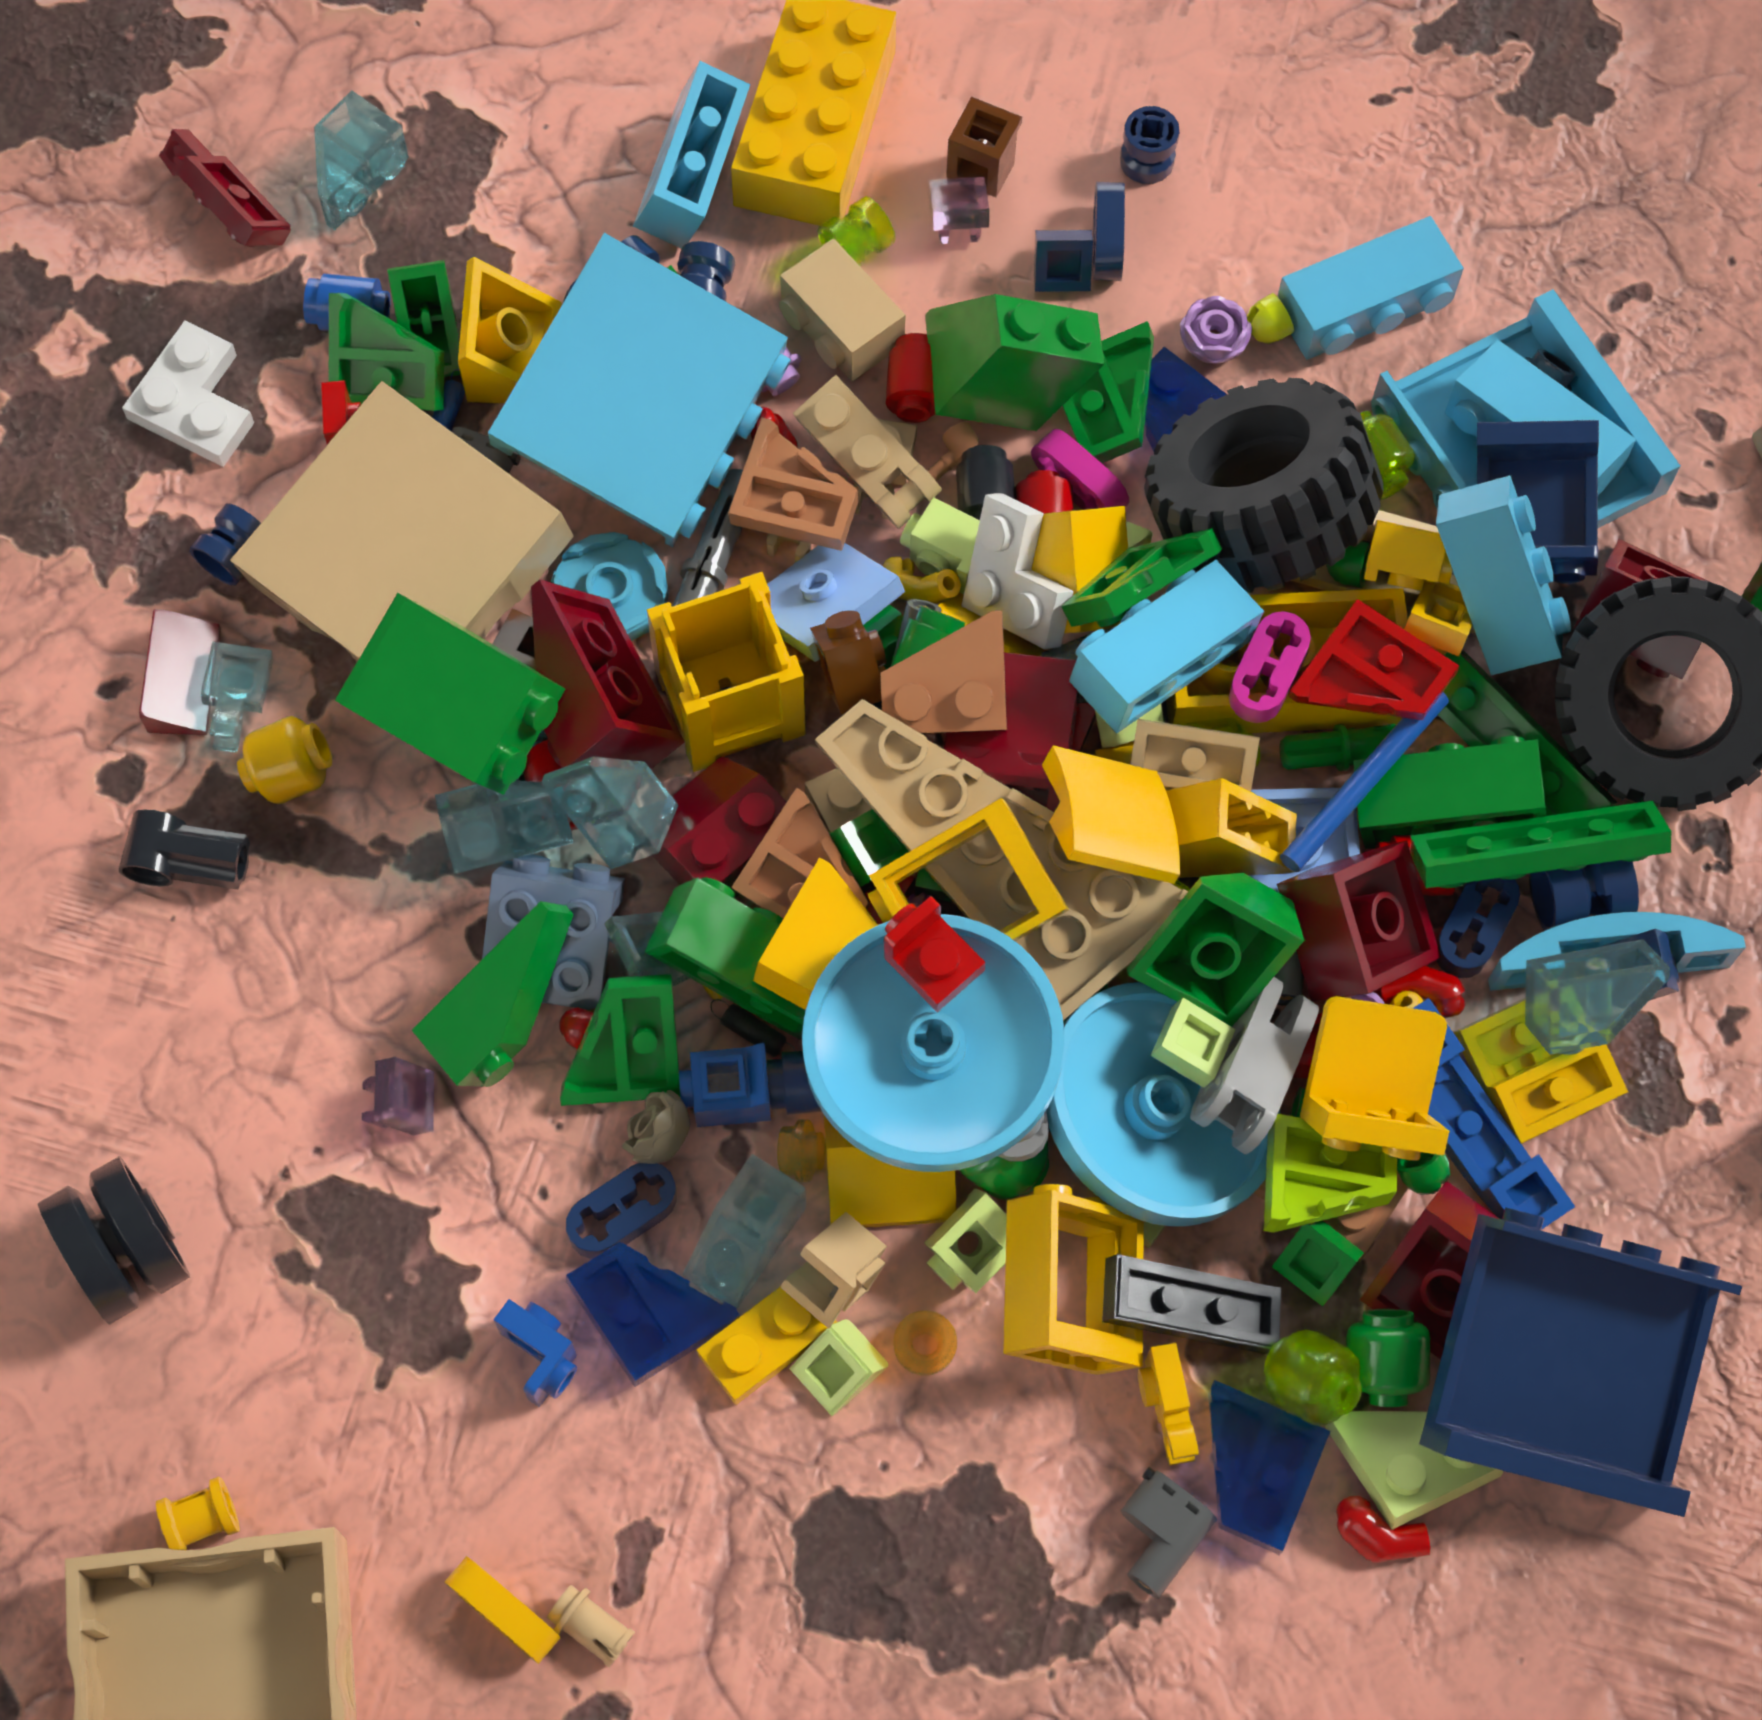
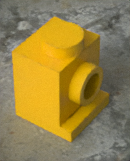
M1376 520L1363 579L1376 582L1378 570L1389 572L1387 584L1419 591L1423 590L1425 580L1445 584L1450 583L1453 570L1438 532Z

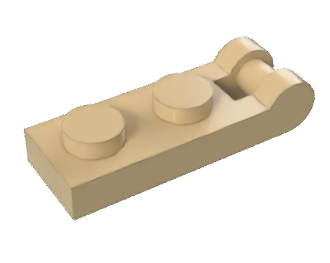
M837 375L832 377L793 412L797 421L898 529L908 522L911 518L909 512L923 499L930 502L933 497L942 491V488L930 473L909 454ZM902 474L909 482L893 495L886 487Z

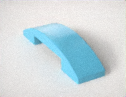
M1655 912L1610 913L1570 921L1529 938L1499 960L1488 978L1490 991L1550 985L1562 968L1563 960L1602 957L1601 946L1655 928L1667 933L1671 954L1675 957L1678 973L1730 968L1746 946L1744 936L1725 927L1695 918Z

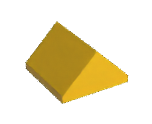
M476 257L467 260L458 364L467 402L505 403L561 308L562 302Z
M1125 506L1044 513L1031 570L1073 591V595L1076 594L1128 549ZM1067 619L1064 633L1114 628L1121 624V621L1107 627H1099L1097 622L1071 627Z
M823 1114L830 1225L845 1212L867 1228L943 1223L956 1211L955 1170L921 1172L903 1169L879 1161L848 1142Z

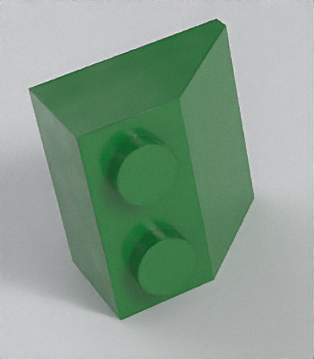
M1245 873L1202 876L1127 967L1128 976L1176 1002L1183 997L1232 1027L1304 941L1293 900Z

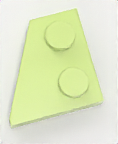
M1336 1411L1328 1415L1325 1428L1391 1529L1397 1528L1501 1477L1504 1472L1444 1456L1420 1445L1419 1442L1427 1411Z

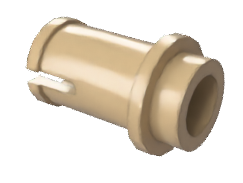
M570 1585L555 1603L546 1618L556 1625L554 1631L558 1635L565 1631L604 1661V1664L610 1668L627 1646V1642L631 1640L635 1631L625 1627L588 1598L591 1591L587 1588L580 1592Z

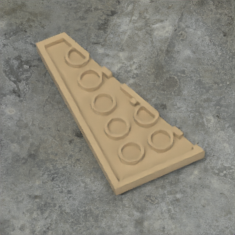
M863 699L815 739L818 747L909 852L998 799L1003 798L1007 802L1069 908V911L1016 941L1035 959L1052 984L1059 1001L1063 1021L1134 960L1188 893L1185 889L1181 890L1171 883L1068 860L1049 822L1054 814L1053 811L1014 788L1010 789L983 773V770L965 759L961 760L927 740L926 736ZM990 829L924 868L966 918L979 921L998 931L1036 909Z

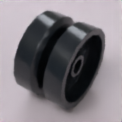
M120 1156L90 1173L89 1186L101 1213L96 1215L84 1196L70 1186L64 1187L37 1204L41 1216L70 1270L95 1309L109 1325L139 1306L140 1293L127 1268L132 1264L146 1285L151 1290L160 1294L190 1278L187 1266L173 1241L175 1235L148 1189H142Z

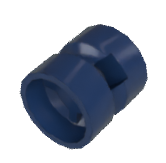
M1618 860L1590 864L1579 870L1556 869L1529 873L1532 903L1540 925L1545 931L1555 926L1590 916L1638 911L1639 888L1633 862Z

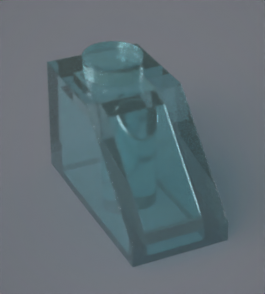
M1644 939L1526 960L1525 1025L1550 1055L1557 1053L1565 1055L1576 1054L1585 1048L1609 1044L1670 979V967Z

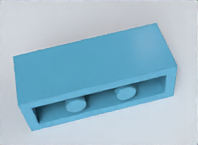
M699 61L678 97L633 227L681 249L685 244L689 243L706 216L751 84Z
M1429 216L1282 277L1277 297L1285 306L1292 320L1294 333L1291 335L1305 359L1308 360L1323 353L1327 355L1337 354L1348 348L1354 340L1372 332L1377 334L1387 333L1400 325L1404 319L1422 311L1434 313L1441 310L1453 300L1464 268L1433 218Z
M1499 340L1491 345L1455 380L1444 412L1462 431L1473 434L1475 437H1477V422L1599 420L1598 496L1622 472L1636 441V438Z
M1511 476L1440 494L1436 526L1490 674H1499L1562 658L1563 634L1571 631L1570 618L1564 599L1562 597L1553 599L1548 583L1553 582V570L1548 552L1544 546L1535 548L1530 532L1535 531L1536 525L1528 496H1517Z
M1214 560L1197 573L1192 569L1174 580L1168 586L1166 593L1152 603L1149 599H1144L1134 605L1123 616L1121 624L1106 633L1103 629H1099L1084 639L1076 649L1075 654L1078 658L1069 682L1117 734L1248 644L1253 637L1264 610L1217 560Z

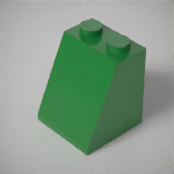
M992 294L932 308L925 314L927 339L931 347L936 415L1037 431L1104 365L1098 313Z
M397 592L335 701L472 782L504 795L510 784L515 782L524 771L529 751L540 732L547 728L555 718L558 702L566 689L462 625Z

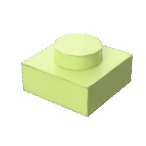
M1182 997L1172 1006L1150 1056L1204 1088L1215 1079L1235 1029Z

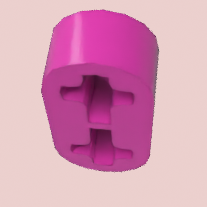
M1059 429L1051 430L1031 449L1032 459L1039 470L1055 471L1062 478L1071 482L1073 486V502L1082 510L1116 506L1126 507L1130 503L1129 495L1121 481L1064 431Z
M1285 611L1274 612L1264 617L1258 625L1236 670L1229 693L1231 708L1243 720L1253 723L1267 722L1274 718L1281 710L1305 660L1311 639L1309 627L1297 615ZM1280 633H1284L1291 637L1290 644L1284 648L1278 661L1269 656L1273 640H1276ZM1261 674L1270 677L1266 695H1263L1259 702L1252 701L1248 698L1250 689L1256 685Z

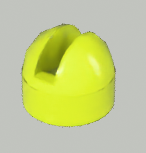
M1271 293L1249 309L1247 321L1251 323V335L1257 341L1270 344L1294 333L1292 320L1276 294Z

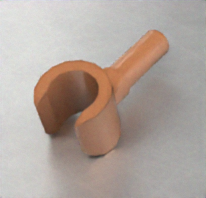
M960 422L944 433L942 440L949 452L941 456L927 470L936 481L946 472L958 466L964 451L979 445L978 437L968 422Z

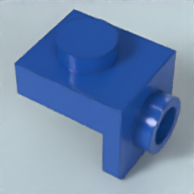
M508 1299L493 1320L501 1335L541 1362L523 1388L528 1400L540 1407L548 1395L556 1399L570 1384L577 1371V1366L572 1363L577 1354L572 1341L557 1332L561 1323L552 1314L533 1302H530L524 1309Z

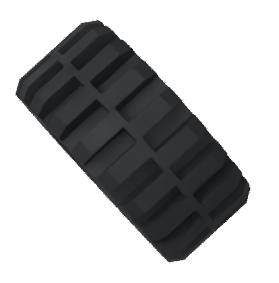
M1274 378L1260 380L1257 386L1245 389L1243 385L1227 390L1228 394L1214 400L1211 397L1200 403L1196 412L1190 416L1184 414L1173 424L1170 435L1163 434L1156 444L1154 455L1150 456L1145 473L1144 491L1163 540L1210 528L1213 529L1222 550L1195 567L1193 570L1196 573L1214 560H1217L1247 593H1253L1254 588L1265 587L1268 591L1284 588L1285 582L1300 578L1302 582L1315 576L1318 568L1326 564L1333 566L1343 559L1346 552L1345 549L1349 546L1356 547L1365 537L1368 530L1367 525H1373L1381 506L1383 480L1360 412L1356 410L1354 403L1347 396L1317 381L1310 385L1303 378H1288L1286 382L1278 383Z
M1668 576L1667 578L1640 581L1623 590L1614 592L1600 601V604L1588 615H1585L1575 628L1562 653L1556 677L1555 705L1562 737L1569 752H1572L1579 762L1580 768L1591 780L1595 779L1607 788L1608 793L1621 800L1626 798L1637 803L1653 801L1658 810L1660 807L1677 808L1678 811L1697 809L1696 805L1714 801L1717 804L1732 797L1731 793L1744 784L1749 786L1762 775L1760 772L1762 769V612L1742 596L1718 584L1688 577ZM1663 636H1685L1705 643L1724 661L1732 682L1731 705L1721 726L1706 740L1684 749H1661L1640 741L1624 726L1615 707V681L1624 661L1642 644Z

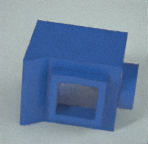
M765 1043L745 1048L690 1052L691 1070L679 1071L680 1095L687 1108L694 1107L697 1127L771 1121Z

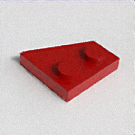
M1357 599L1292 687L1289 698L1303 704L1423 720L1456 675L1459 665Z

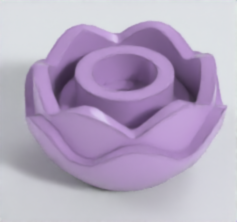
M1211 296L1206 299L1197 300L1191 305L1180 323V335L1185 348L1197 359L1212 364L1225 363L1239 356L1246 348L1252 333V326L1247 321L1244 309L1234 301L1227 300L1221 296ZM1217 330L1220 332V334H1214L1210 331Z

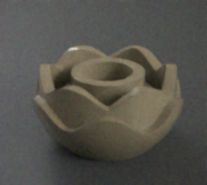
M671 1090L648 1094L645 1099V1109L631 1117L628 1121L627 1132L629 1140L625 1141L622 1145L623 1149L634 1156L633 1161L656 1164L668 1161L677 1153L687 1137L691 1123L683 1100Z

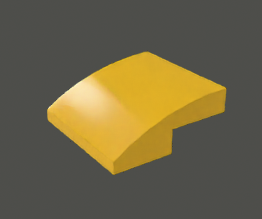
M1053 745L1042 764L1060 800L1049 822L1068 860L1175 884L1180 875L1178 837L1170 801L1157 771Z
M1568 981L1555 983L1453 1032L1465 1049L1462 1053L1476 1080L1521 1144L1628 1092L1603 1036L1592 1035Z

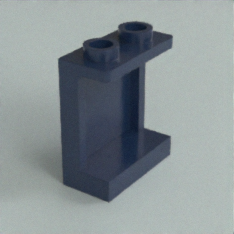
M1599 420L1477 422V484L1511 476L1517 496H1528L1536 525L1535 531L1530 533L1535 548L1544 546L1548 552L1553 570V582L1570 584L1583 581L1585 576H1597Z

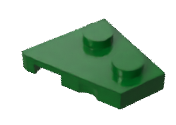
M329 293L328 382L345 380L351 403L360 402L362 405L378 384L383 381L421 410H444V351L349 294Z
M1148 321L1102 340L1104 365L1063 405L1077 442L1102 464L1142 447L1154 336Z
M1212 528L1129 548L1067 600L1061 608L1071 627L1097 622L1099 627L1113 625L1121 621L1132 606L1218 554L1222 548Z
M672 974L608 979L561 1085V1106L645 1100L648 1094L652 1092L661 1093L667 1090H671L681 1097Z

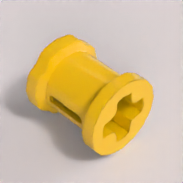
M220 1476L210 1479L209 1487L172 1502L165 1497L157 1500L155 1503L160 1526L169 1549L186 1550L187 1545L225 1531L228 1535L240 1532L233 1501Z

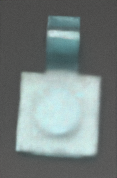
M212 641L200 694L202 704L216 706L210 727V736H214L213 750L237 753L241 739L244 711L262 713L273 665L272 650Z

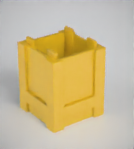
M763 572L740 578V585L673 607L670 602L647 609L655 672L662 691L665 690L681 735L685 741V750L693 773L706 769L716 761L715 759L721 756L724 757L778 738H782V741L786 742L805 735L804 675L796 655L789 657L771 611L770 590ZM732 687V688H729V689L720 691V689H722V688Z

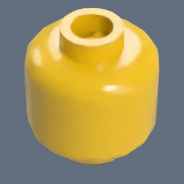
M287 716L250 732L243 741V758L237 761L239 776L249 792L254 793L258 791L267 801L283 804L321 787L326 780V769L332 766V755L325 736L316 724H306L302 719Z

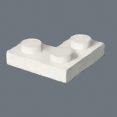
M184 321L122 407L126 418L224 467L254 424L250 411L212 393L214 387L237 356L233 344Z
M1003 493L987 494L984 498L962 607L980 616H984L991 611L1002 610L1004 629L1043 649L1061 647L1067 622L1061 606L1073 596V591L1031 570L1044 513Z

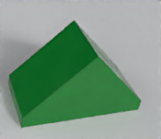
M441 260L387 269L397 324L444 351V377H449L451 374L452 376L461 375L459 370L454 371L455 369H460L458 364L460 337L445 261Z

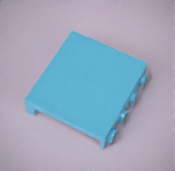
M604 233L488 431L490 445L509 456L514 451L661 534L665 537V544L673 548L680 534L689 539L697 528L706 510L698 502L708 485L710 484L718 489L734 461V458L726 453L737 434L747 439L763 410V408L755 403L765 385L775 390L787 370L791 359L783 354L788 337Z
M1554 289L1534 298L1526 318L1396 382L1388 371L1381 373L1371 401L1373 415L1379 426L1385 431L1390 430L1402 447V455L1410 471L1417 476H1422L1433 493V500L1437 510L1440 494L1477 485V437L1462 431L1444 412L1455 380L1497 340L1504 343L1523 358H1532L1538 349L1546 350L1557 356L1576 373V376L1569 384L1572 387L1571 392L1636 438L1622 472L1598 496V528L1667 494L1681 467Z

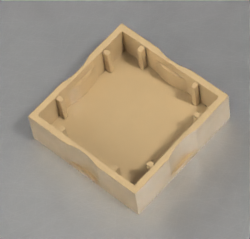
M381 381L230 561L251 585L312 631L323 634L337 642L357 662L397 592L453 620L485 639L494 624L506 611L524 598L531 589V586L539 580L574 536L561 511Z
M335 1527L238 1538L220 1546L200 1550H174L160 1547L65 1559L67 1657L71 1666L75 1692L73 1720H357L347 1539Z

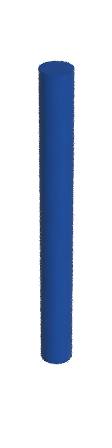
M1444 692L1423 720L1402 718L1280 855L1282 863L1294 872H1299L1448 704L1449 700Z

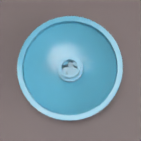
M941 914V918L986 964L985 971L938 1013L884 959V937L887 935L885 927L888 923L885 922L852 940L830 961L817 980L810 995L803 1023L802 1046L808 1082L817 1104L831 1125L848 1142L867 1155L892 1166L921 1172H945L972 1167L993 1159L1018 1143L1032 1130L1049 1106L1059 1082L1065 1050V1030L1059 1001L1052 984L1035 959L1021 945L997 929L976 920Z
M1141 982L1113 986L1089 998L1064 1022L1065 1050L1061 1075L1053 1098L1046 1109L1049 1129L1054 1142L1066 1163L1081 1182L1104 1202L1126 1215L1141 1221L1164 1226H1192L1215 1220L1249 1198L1266 1179L1267 1135L1253 1151L1244 1154L1232 1146L1231 1137L1234 1131L1215 1119L1211 1124L1203 1128L1191 1120L1190 1114L1201 1086L1150 1056L1169 1012L1177 1002Z

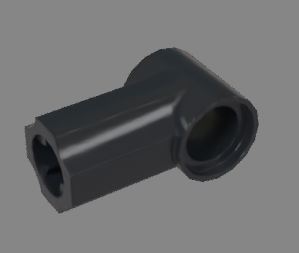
M147 809L137 810L133 813L119 865V873L132 881L149 886L164 887L173 884V880L238 890L242 881L245 880L249 865L250 841L245 834L188 826L180 818L165 812Z

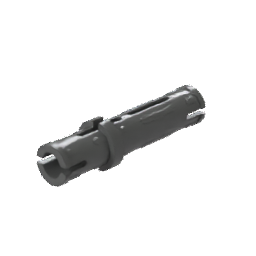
M730 469L728 471L692 558L684 561L680 572L683 581L672 607L724 590L728 579L725 569L743 528L730 524L728 515L743 470Z

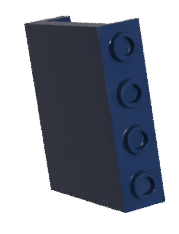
M1506 1207L1502 1220L1478 1214L1419 1444L1444 1456L1685 1517L1691 1491L1673 1485L1672 1481L1720 1290L1740 1295L1742 1286L1719 1280L1720 1266L1681 1256L1678 1268L1661 1264L1659 1261L1662 1250L1623 1240L1620 1252L1600 1247L1603 1234L1564 1224L1561 1236L1541 1231L1544 1218Z

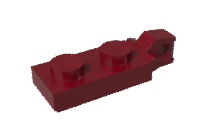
M172 129L171 135L163 151H160L159 157L173 176H179L193 191L194 198L201 205L210 209L227 227L226 230L229 236L247 247L283 245L291 232V225L226 156H213L189 129Z

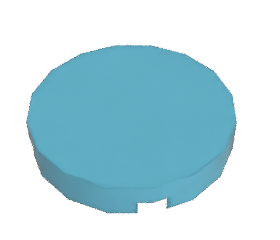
M616 532L590 535L571 545L562 555V561L558 565L556 572L554 570L551 583L609 599L631 641L649 632L647 609L667 603L669 596L665 566L654 549L644 542L640 544L635 540L628 539V535Z

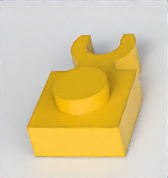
M1171 1343L1151 1347L1145 1359L1146 1367L1138 1369V1382L1143 1404L1145 1407L1155 1406L1158 1424L1161 1423L1163 1430V1440L1169 1466L1194 1462L1195 1456L1199 1455V1450L1189 1416L1190 1403L1177 1344Z

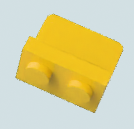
M1338 996L1328 999L1323 1008L1300 1118L1322 1136V1143L1336 1149L1359 1151L1361 1143L1382 1146V1152L1405 1160H1419L1421 1152L1444 1155L1450 1131L1428 1115V1110L1447 1030L1445 1018L1436 1012Z

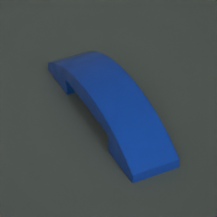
M1429 998L1413 1008L1432 1011L1441 1015ZM1447 1024L1428 1115L1450 1131L1445 1153L1496 1217L1502 1220L1505 1207L1543 1217V1229L1575 1208V1205L1538 1154L1533 1158L1529 1156L1459 1056L1465 1049Z

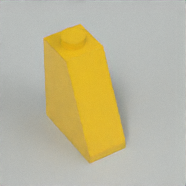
M1223 778L1166 791L1178 837L1180 875L1178 878L1233 873L1267 875L1294 872L1282 863L1280 855L1296 838L1297 814Z
M819 857L760 958L753 979L757 984L805 1010L817 980L836 954L862 933L878 926L829 862Z

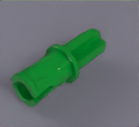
M1337 724L1333 727V731L1287 735L1279 744L1282 766L1285 769L1291 770L1335 765L1338 771H1348L1350 765H1354L1353 760L1366 759L1396 724L1347 729L1344 724Z

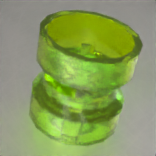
M864 196L851 204L847 215L842 218L832 217L818 226L817 230L822 246L834 238L859 266L864 264L865 256L871 252H883L895 244L896 240L895 231L886 213L878 203L868 196Z

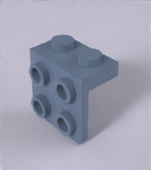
M531 854L514 855L513 861L506 860L492 873L482 959L540 901L566 905L574 915L542 1003L574 1008L579 1007L587 1010L596 1008L604 989L612 916L623 901L625 878L610 876V868L598 864L577 863L574 864L573 870L550 867V859L543 856Z

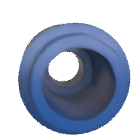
M324 273L321 279L309 278L307 280L303 302L304 319L307 324H317L321 331H329V293H347L387 318L390 317L389 291H382L380 280L377 278Z

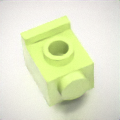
M933 497L923 515L914 513L908 520L902 532L900 544L910 549V559L925 575H930L943 569L953 570L960 579L961 588L959 592L964 594L980 520Z
M975 1188L967 1196L968 1199L924 1244L934 1253L926 1262L927 1265L952 1290L963 1282L967 1288L977 1293L1005 1265L1007 1214L985 1192ZM965 1232H975L978 1237L976 1250L971 1254H962L958 1249V1239Z

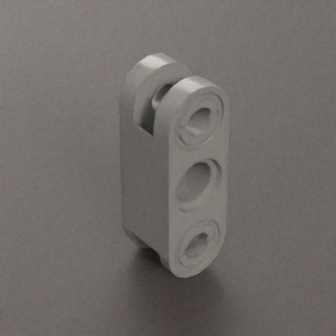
M1273 977L1232 1026L1235 1032L1217 1075L1208 1085L1200 1088L1190 1114V1119L1203 1128L1216 1119L1234 1132L1231 1137L1232 1146L1244 1154L1253 1151L1272 1127L1319 1012L1318 1005L1306 997L1298 995L1286 1005L1274 1024H1272L1270 1020L1283 989V982Z

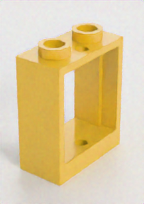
M1003 798L991 803L869 875L877 888L868 894L869 899L883 923L888 922L899 910L909 904L898 885L899 882L990 829L1036 907L1032 912L999 931L1016 942L1069 911V908Z
M1059 1184L1038 1185L1034 1187L1032 1195L1008 1200L1003 1354L1094 1375L1143 1367V1330L1102 1322L1105 1259L1116 1254L1143 1259L1144 1221L1120 1212L1099 1197L1080 1198L1073 1196L1071 1187ZM1058 1230L1087 1237L1086 1327L1057 1321Z

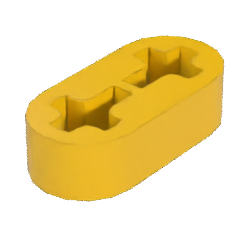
M467 1556L444 1582L468 1605L538 1664L561 1638L541 1618Z

